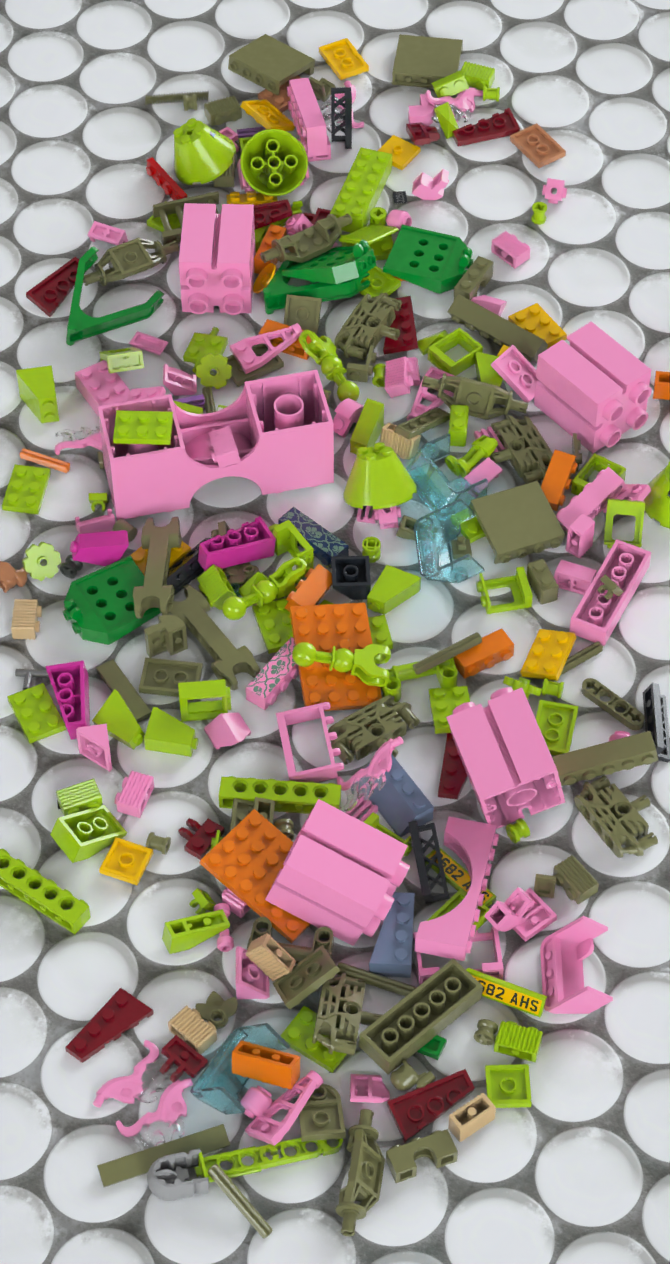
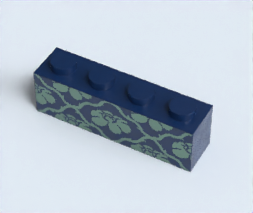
M295 507L278 519L279 524L290 520L312 546L313 556L319 559L325 566L332 568L331 556H349L348 544Z

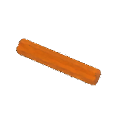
M25 448L20 451L21 459L64 473H68L70 470V463Z

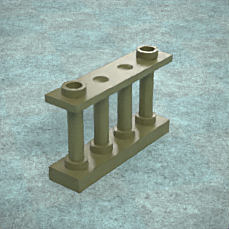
M209 192L203 195L153 205V217H161L165 230L162 232V244L166 245L173 241H176V244L181 243L184 203L219 204V192ZM177 213L181 228L171 229L167 215Z

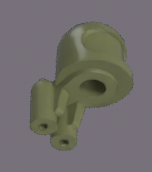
M403 1060V1065L390 1075L392 1085L401 1092L411 1089L416 1084V1089L435 1081V1076L431 1071L418 1075L406 1060Z

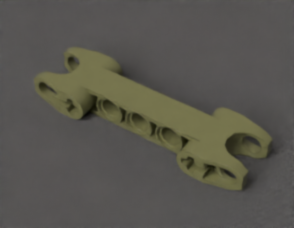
M172 517L170 523L163 527L155 526L153 518H147L142 528V548L149 550L144 585L135 586L133 589L136 618H142L145 611L153 607L160 608L162 615H169L173 607L174 587L173 585H167L171 548H180L182 542L179 517Z
M187 584L183 586L186 599L180 602L174 601L169 615L177 616L185 623L186 627L215 660V662L211 663L215 676L219 680L225 679L226 686L235 691L238 689L236 674L244 672L255 678L260 672V668L253 654L246 646L238 649L235 648L208 616L207 612L210 611V605L201 592Z

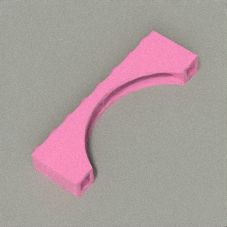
M448 817L443 845L450 848L463 861L469 872L471 886L465 898L453 910L436 919L420 922L416 935L415 952L450 959L454 958L460 961H465L466 953H471L473 941H470V937H475L476 925H474V921H479L480 910L478 906L482 907L484 894L481 893L486 891L488 879H485V877L490 876L492 864H489V861L494 860L495 849H493V846H497L499 834H496V825Z

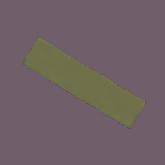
M436 407L396 426L394 432L407 439H411L449 421L450 413Z
M113 659L96 667L98 674L111 692L114 689L119 692L138 723L151 716V710Z

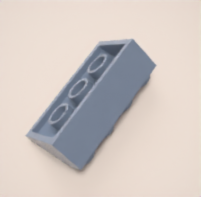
M391 754L392 766L389 772L386 771L383 777L379 779H364L361 782H357V785L372 804L378 806L379 813L398 836L403 837L410 833L408 822L416 820L418 826L432 821L434 806Z

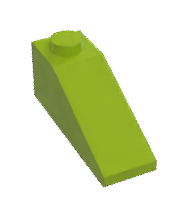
M223 909L165 922L162 940L169 954L189 950L230 927V923Z

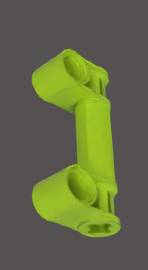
M453 657L419 675L413 670V664L417 662L392 666V668L387 669L390 674V682L380 688L384 697L391 695L394 697V701L398 702L401 699V681L436 674L441 688L457 687L458 672Z

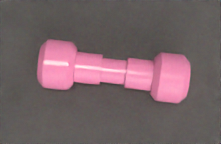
M227 903L216 904L214 911L223 909L228 919L231 914L230 906ZM228 928L220 932L217 939V948L222 952H228L234 948V941L230 936Z

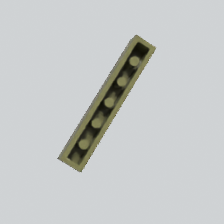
M460 294L457 295L447 311L452 316L451 320L458 324L460 322L464 323L465 327L471 331H479V335L485 339L492 338L493 342L498 346L502 347L504 344L511 347L514 345L530 363L531 361L537 363L538 355L548 347V344L542 338Z
M651 731L552 756L561 786L573 785L583 780H592L595 777L611 775L614 772L630 770L640 765H649L658 761Z

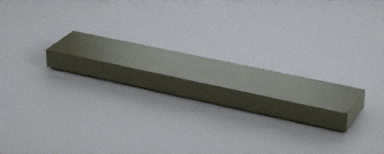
M224 1124L97 1165L103 1187H107L147 1174L152 1163L163 1156L180 1152L188 1154L190 1150L200 1149L202 1155L228 1147L230 1142Z

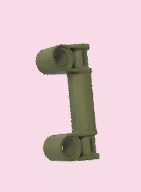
M259 917L254 921L247 949L252 941L266 933L272 937V923L268 918ZM320 927L315 932L311 948L277 943L296 960L295 964H298L321 945L326 948L332 957L334 939L330 928ZM261 928H266V929H267V930L264 931V932L258 931V930L261 929ZM321 938H328V939H329L328 941H325V942L320 941Z

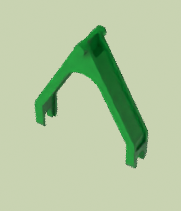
M92 246L80 258L67 325L66 344L72 346L77 341L148 319L161 306L164 301L162 297L165 294L157 290L146 303L99 318L86 315L81 310L79 304L84 274L98 259L96 253L99 249Z
M286 260L281 264L269 285L263 289L266 314H272L274 310L284 309L287 295L321 298L322 302L352 297L369 287L371 283L369 280L363 283L361 281L370 274L366 272L358 278L338 284L316 283L296 287L288 285L291 277L283 276L282 270H287L297 262Z

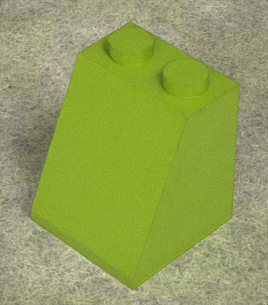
M52 365L16 370L20 398L41 423L59 421Z

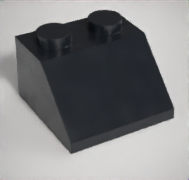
M331 556L333 589L351 600L367 599L371 591L369 556Z

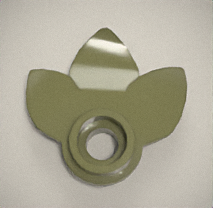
M250 562L223 569L225 574L231 576L228 580L231 585L243 584L259 571L258 567L251 565Z
M213 991L207 998L206 1004L198 1003L195 1007L204 1020L210 1021L216 1029H221L227 1025L228 1018L236 1013L238 1003L236 997H231L224 1001L218 993Z

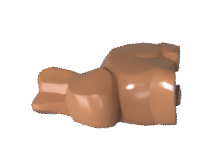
M0 561V587L6 593L11 588H14L15 585L23 587L27 582V574L29 572H26L23 567L20 570H15L10 563Z

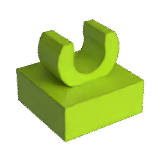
M89 493L92 511L95 512L96 505L100 504L102 505V511L105 512L106 505L104 503H109L107 493Z
M197 888L192 893L195 899L189 905L195 908L199 904V909L195 912L198 915L204 914L206 910L214 911V906L216 905L214 900L206 891Z

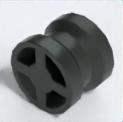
M68 555L65 559L66 562L62 563L59 568L64 576L73 579L77 576V571L83 568V563L73 560L72 555Z

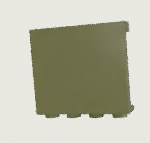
M267 34L229 55L228 63L229 70L276 95L280 94L281 85L302 72L309 76L312 75L315 67V59Z
M400 34L392 72V85L433 88V82L459 70L463 40Z
M538 481L470 501L468 512L470 516H476L496 556L494 564L507 563L515 558H524L528 554L540 553L551 547L557 548L564 540L565 533Z

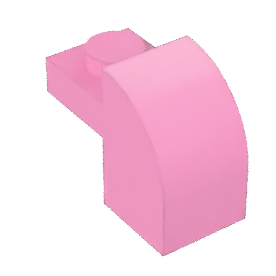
M420 94V105L409 106V124L422 122L424 127H427L433 123L435 106L427 101L425 94Z
M442 169L434 178L422 172L413 182L412 194L423 200H438L442 198L444 188L449 182V172Z
M350 398L343 400L335 409L336 415L333 419V431L345 438L352 424L358 422L364 406Z
M517 887L505 902L497 901L484 917L498 931L506 932L516 927L525 919L523 915L534 904V901L521 888Z

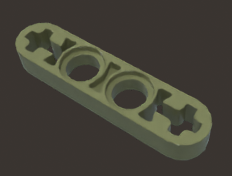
M587 678L582 682L581 692L585 697L629 729L635 731L642 729L644 726V715L596 679ZM608 696L611 700L604 702L600 697ZM623 707L626 711L620 713L615 708Z

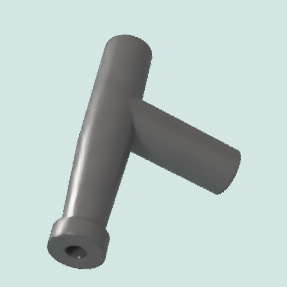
M16 669L15 676L25 677L23 690L31 687L33 677H49L45 670Z

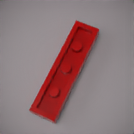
M153 157L147 159L146 171L148 175L155 179L157 185L164 189L166 195H169L173 201L188 198L187 194Z

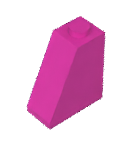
M125 530L78 534L70 544L72 559L105 567L117 562L129 546L128 533Z

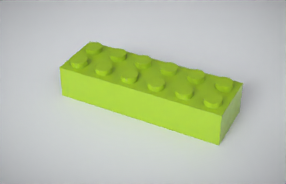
M360 148L330 212L336 218L347 213L351 216L352 224L342 227V231L352 233L367 226L370 219V211L375 208L392 171V154Z

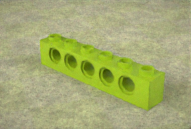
M221 776L219 808H232L234 798L254 801L255 797L274 800V812L310 814L318 799L340 810L341 785Z
M0 849V886L74 935L91 918L89 905L84 900H78L70 891L61 889L53 880H47L36 869H30L22 860L15 859L5 849Z

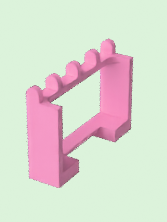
M329 702L276 713L289 780L317 783L338 778L337 771L344 769L343 763L335 764L334 760L335 756L341 754L340 749H332L330 741L337 739V733H328L327 725L334 722L332 716L325 717L324 710L331 708ZM321 718L331 765L296 772L287 726Z
M494 926L491 927V932L478 933L477 930L475 937H470V941L493 940L496 962L481 963V969L474 970L503 980L504 968L498 930ZM417 932L413 933L414 950ZM415 952L420 986L436 973L440 967L423 968L421 953Z

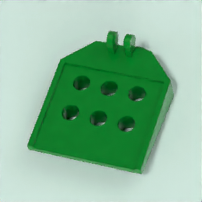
M402 225L383 267V272L441 294L454 289L473 264V259H471L473 252L460 237Z
M361 240L352 246L334 247L306 262H297L287 270H282V275L304 279L311 283L338 284L358 278L377 266L376 257L368 242Z
M130 555L72 581L64 600L65 610L63 615L67 621L70 620L75 634H79L83 640L110 645L162 612L160 608L153 607L146 610L142 618H136L133 589L135 586L144 585L145 576Z

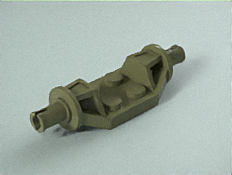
M348 213L339 218L329 214L327 218L318 220L314 226L292 236L286 235L279 240H272V248L261 252L260 257L264 263L274 258H277L280 262H285L286 260L299 263L306 262L331 250L335 241L342 233L341 228L352 224V218Z
M136 238L112 247L94 265L95 271L84 275L83 283L85 286L99 281L102 286H106L108 282L127 278L153 268L160 263L164 264L167 261L166 255L179 251V246L176 244V241L162 246L158 240L153 242ZM147 249H155V252L149 253ZM109 264V269L104 271L103 267Z
M443 373L442 378L439 380L424 375L421 386L437 390V398H440L450 409L451 405H467L469 407V416L485 420L507 415L510 409L526 414L528 402L513 399V391L508 392L498 386L465 377L446 376ZM445 389L447 391L452 392L453 398L444 393L442 390ZM494 404L505 405L504 408H493Z
M369 1109L360 1110L359 1124L351 1126L348 1131L350 1138L347 1150L351 1152L352 1159L350 1171L348 1172L347 1186L340 1189L339 1204L336 1206V1213L343 1217L340 1233L348 1237L355 1235L356 1220L366 1217L367 1211L379 1201L385 1158L376 1142L379 1132L371 1127L374 1112ZM355 1201H360L361 1203H360V1205H358V1204H355L354 1202H355Z

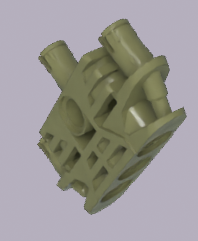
M382 293L371 298L370 294H366L337 334L334 342L336 348L341 349L346 358L352 356L365 360L369 353L370 345L374 346L375 349L383 336L397 340L400 330L390 326L396 318L394 310L399 311L401 308V300L390 298L387 293Z
M506 415V419L491 423L493 431H495L505 449L492 453L490 459L496 464L509 460L519 477H523L525 484L538 480L543 481L548 467L545 468V465L549 466L553 453L528 416H524V420Z
M387 695L333 724L328 729V733L336 732L337 739L331 740L332 749H340L341 754L339 758L346 765L348 764L347 760L351 763L354 756L357 760H360L377 751L388 740L406 735L407 725L410 729H413L414 726L416 727L420 723V720L411 711V704L396 702L393 696ZM394 749L392 751V755L396 757L398 755V751Z
M605 775L591 783L588 781L584 782L580 795L574 797L575 805L618 858H622L625 853L643 856L644 850L658 844L656 835L653 836V832L648 834L649 825L639 814V811L651 805L646 795H642L636 800L629 802L614 783L610 784L609 779Z
M344 972L340 977H333V979L328 980L322 985L312 1043L315 1044L319 1041L328 1048V1052L331 1055L333 1051L354 1056L360 1024L370 1026L382 1016V1014L362 1011L366 985L365 979L348 977L346 972Z

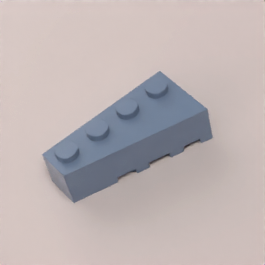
M394 892L392 897L395 899L381 927L369 962V972L385 977L411 978L415 893Z

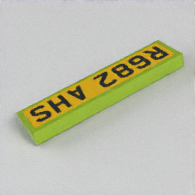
M440 848L446 882L457 891L461 890L467 894L471 886L469 872ZM436 850L430 852L426 857L432 860ZM432 865L431 869L438 874L440 872L439 868ZM486 888V891H482L481 894H484L483 905L489 907L496 901L497 896L488 888Z
M466 969L483 986V997L537 1017L542 1016L547 996L477 970Z

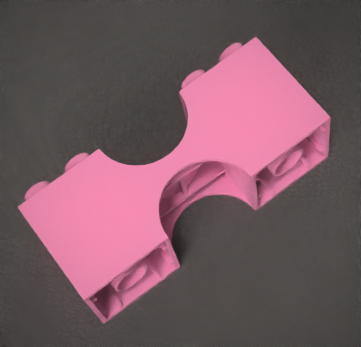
M317 370L244 382V389L235 402L222 410L207 414H195L180 409L174 403L171 394L98 406L104 467L116 520L190 508V501L199 488L223 477L236 476L250 479L260 487L262 495L334 483L333 420ZM116 410L173 412L171 444L114 443ZM230 426L241 462L221 469L218 462H213L211 452L214 450L209 449L207 439H210L208 432Z

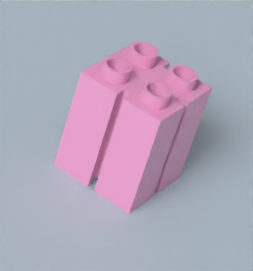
M184 203L179 253L182 312H192L194 314L214 313V306H219L220 313L230 315L251 313L254 257L256 255L254 205L222 204L221 214H217L216 204Z
M589 322L567 336L570 345L561 340L538 355L536 378L539 381L535 385L534 405L571 436H573V433H577V440H580L581 444L593 454L604 446L608 448L614 446L620 440L622 434L629 429L638 430L645 424L648 419V413L646 412L647 400L651 395L652 389L649 387L651 369L593 322Z
M510 687L501 688L491 695V700H488L487 707L483 708L481 704L475 705L473 702H467L457 706L453 710V715L446 717L458 754L487 824L496 825V829L514 823L519 818L524 819L522 812L524 808H528L532 816L565 803L557 768L523 688L514 691Z
M318 799L298 833L283 863L284 867L280 869L265 900L317 928H330L333 936L354 946L362 933L372 938L381 920L383 921L387 916L395 899L392 896L396 888L403 882L410 867L409 864L401 861L408 845Z

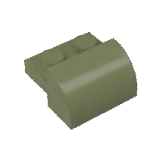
M158 616V624L144 629L146 652L150 658L166 651L172 656L188 649L186 625L177 616Z
M255 797L254 801L234 798L229 832L253 809L273 824L275 801Z

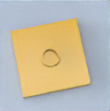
M393 135L378 151L392 154V166L403 170L420 153L421 147L414 146V144Z
M116 837L99 872L138 885L154 854L153 849Z

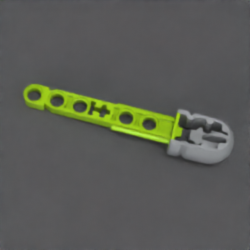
M301 1138L278 1142L275 1146L271 1144L259 1147L252 1146L203 1157L200 1149L190 1150L188 1154L180 1152L166 1155L152 1163L147 1173V1182L151 1192L157 1198L166 1201L191 1197L195 1192L199 1195L205 1194L209 1191V1183L215 1182L208 1174L209 1168L215 1164H218L220 1167L221 1162L229 1161L232 1164V1168L223 1170L229 1178L260 1172L262 1169L317 1158L322 1153L323 1156L335 1154L341 1150L343 1138L337 1139L339 1144L335 1147L329 1146L327 1140L302 1142ZM313 1142L317 1145L318 1149L316 1151H308L305 1145ZM287 1147H293L297 1153L294 1156H288L284 1150ZM266 1153H270L273 1156L272 1160L265 1157ZM249 1156L254 1160V1163L247 1166L241 1160L243 1157ZM198 1165V1167H195L196 1176L201 1177V1179L196 1178L186 1181L189 1180L187 1168Z

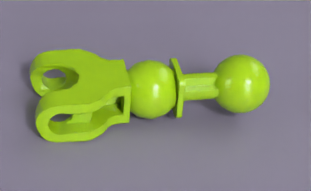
M304 330L299 336V343L304 351L317 364L321 365V371L326 376V379L336 382L339 400L342 402L350 398L356 401L360 394L359 387L354 382L347 381L344 377L347 370L343 368L342 361L336 354V346L332 340L324 335L318 337L313 331ZM308 335L312 340L310 344H307L306 338Z
M299 557L292 558L284 562L275 573L270 575L269 580L259 581L256 586L252 585L250 594L243 598L238 596L228 597L222 605L224 616L230 620H239L245 615L246 609L255 603L261 608L263 603H271L276 597L277 599L287 598L292 590L294 592L297 591L294 584H298L302 579L301 576L306 573V562ZM295 565L301 566V568L292 570V567Z
M301 642L292 651L294 662L301 667L311 666L314 662L329 664V671H332V668L341 673L351 670V675L359 677L366 685L384 687L390 682L388 670L376 665L385 664L391 658V650L387 646L370 644L363 649H355L354 653L346 648H339L335 651L336 646H333L331 653L316 651V648L311 643Z

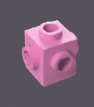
M547 179V185L543 186L542 195H545L548 203L558 204V201L566 198L567 188H564L565 181ZM553 189H557L556 194H552Z
M303 213L292 215L285 225L287 235L289 236L313 226Z
M400 506L374 509L375 520H379L380 529L399 527L398 518H401Z

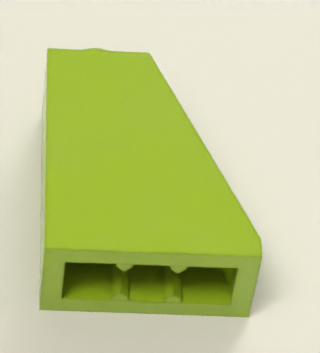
M476 352L475 368L478 381L501 387L504 379L491 366L499 356Z
M367 398L350 439L351 453L357 455L358 448L374 446L382 432V427H384V403Z
M386 565L367 596V609L385 615L420 591L421 577Z
M114 689L92 722L95 725L107 724L108 735L134 750L136 746L142 743L145 733L119 692Z
M153 707L144 736L145 750L192 757L193 749L196 750L198 746L195 729L161 709Z

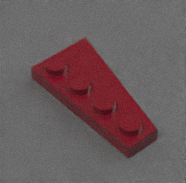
M507 108L504 113H495L487 120L483 118L478 120L477 124H469L454 130L453 138L457 146H463L510 136L519 132L520 127L510 108Z
M288 199L254 205V230L292 216V209Z
M75 256L26 292V298L51 317L75 286L79 259Z
M411 296L395 298L401 300L402 305L399 311L394 310L396 318L390 327L399 329L400 335L397 340L385 338L384 355L419 349Z
M447 733L438 797L458 800L468 776L458 754L452 733Z
M120 988L65 1047L66 1052L83 1063L105 1048L107 1043L120 1038L123 1032L139 1025V1022L145 1017L149 1018L154 1014L153 1009Z
M466 1069L432 1082L425 1087L389 1100L386 1105L404 1143H406L472 1093L475 1087Z

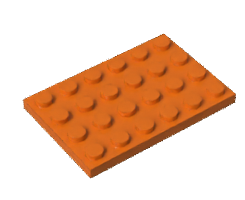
M365 602L290 606L289 613L295 646L301 642H308L316 648V651L331 653L333 646H336L335 651L339 648H346L354 653L355 649H363L367 645L373 644ZM314 662L308 667L298 665L304 707L329 702L331 708L324 711L362 709L382 698L380 687L366 685L359 677L351 675V670L341 673L332 668V671H329V664Z
M253 809L200 860L199 864L244 901L260 917L268 918L272 923V927L292 944L311 924L271 904L265 899L280 869H283V863L294 842L258 811Z

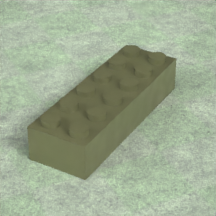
M453 958L359 1034V1047L389 1075L402 1064L403 1060L410 1058L482 998L483 986Z

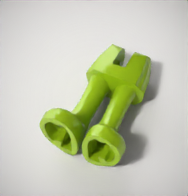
M482 435L471 444L472 447L465 456L456 459L454 456L449 455L444 459L445 464L455 475H460L464 478L482 457L488 458L498 446L496 439Z

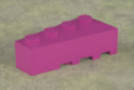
M259 516L252 523L246 522L242 524V527L239 529H230L223 536L217 535L200 543L198 562L206 571L213 564L222 569L274 556L276 539L261 516Z
M84 660L45 666L71 740L77 739L76 729L78 727L90 726L89 677Z

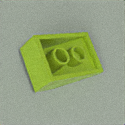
M102 805L59 817L50 835L71 862L75 863L92 857L113 844L116 837L121 839L126 836L127 832L108 808Z

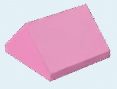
M107 724L78 727L76 734L79 753L110 772L112 770Z
M240 946L236 947L237 1000L269 998V976H266L254 962L250 961L248 956H246V949Z

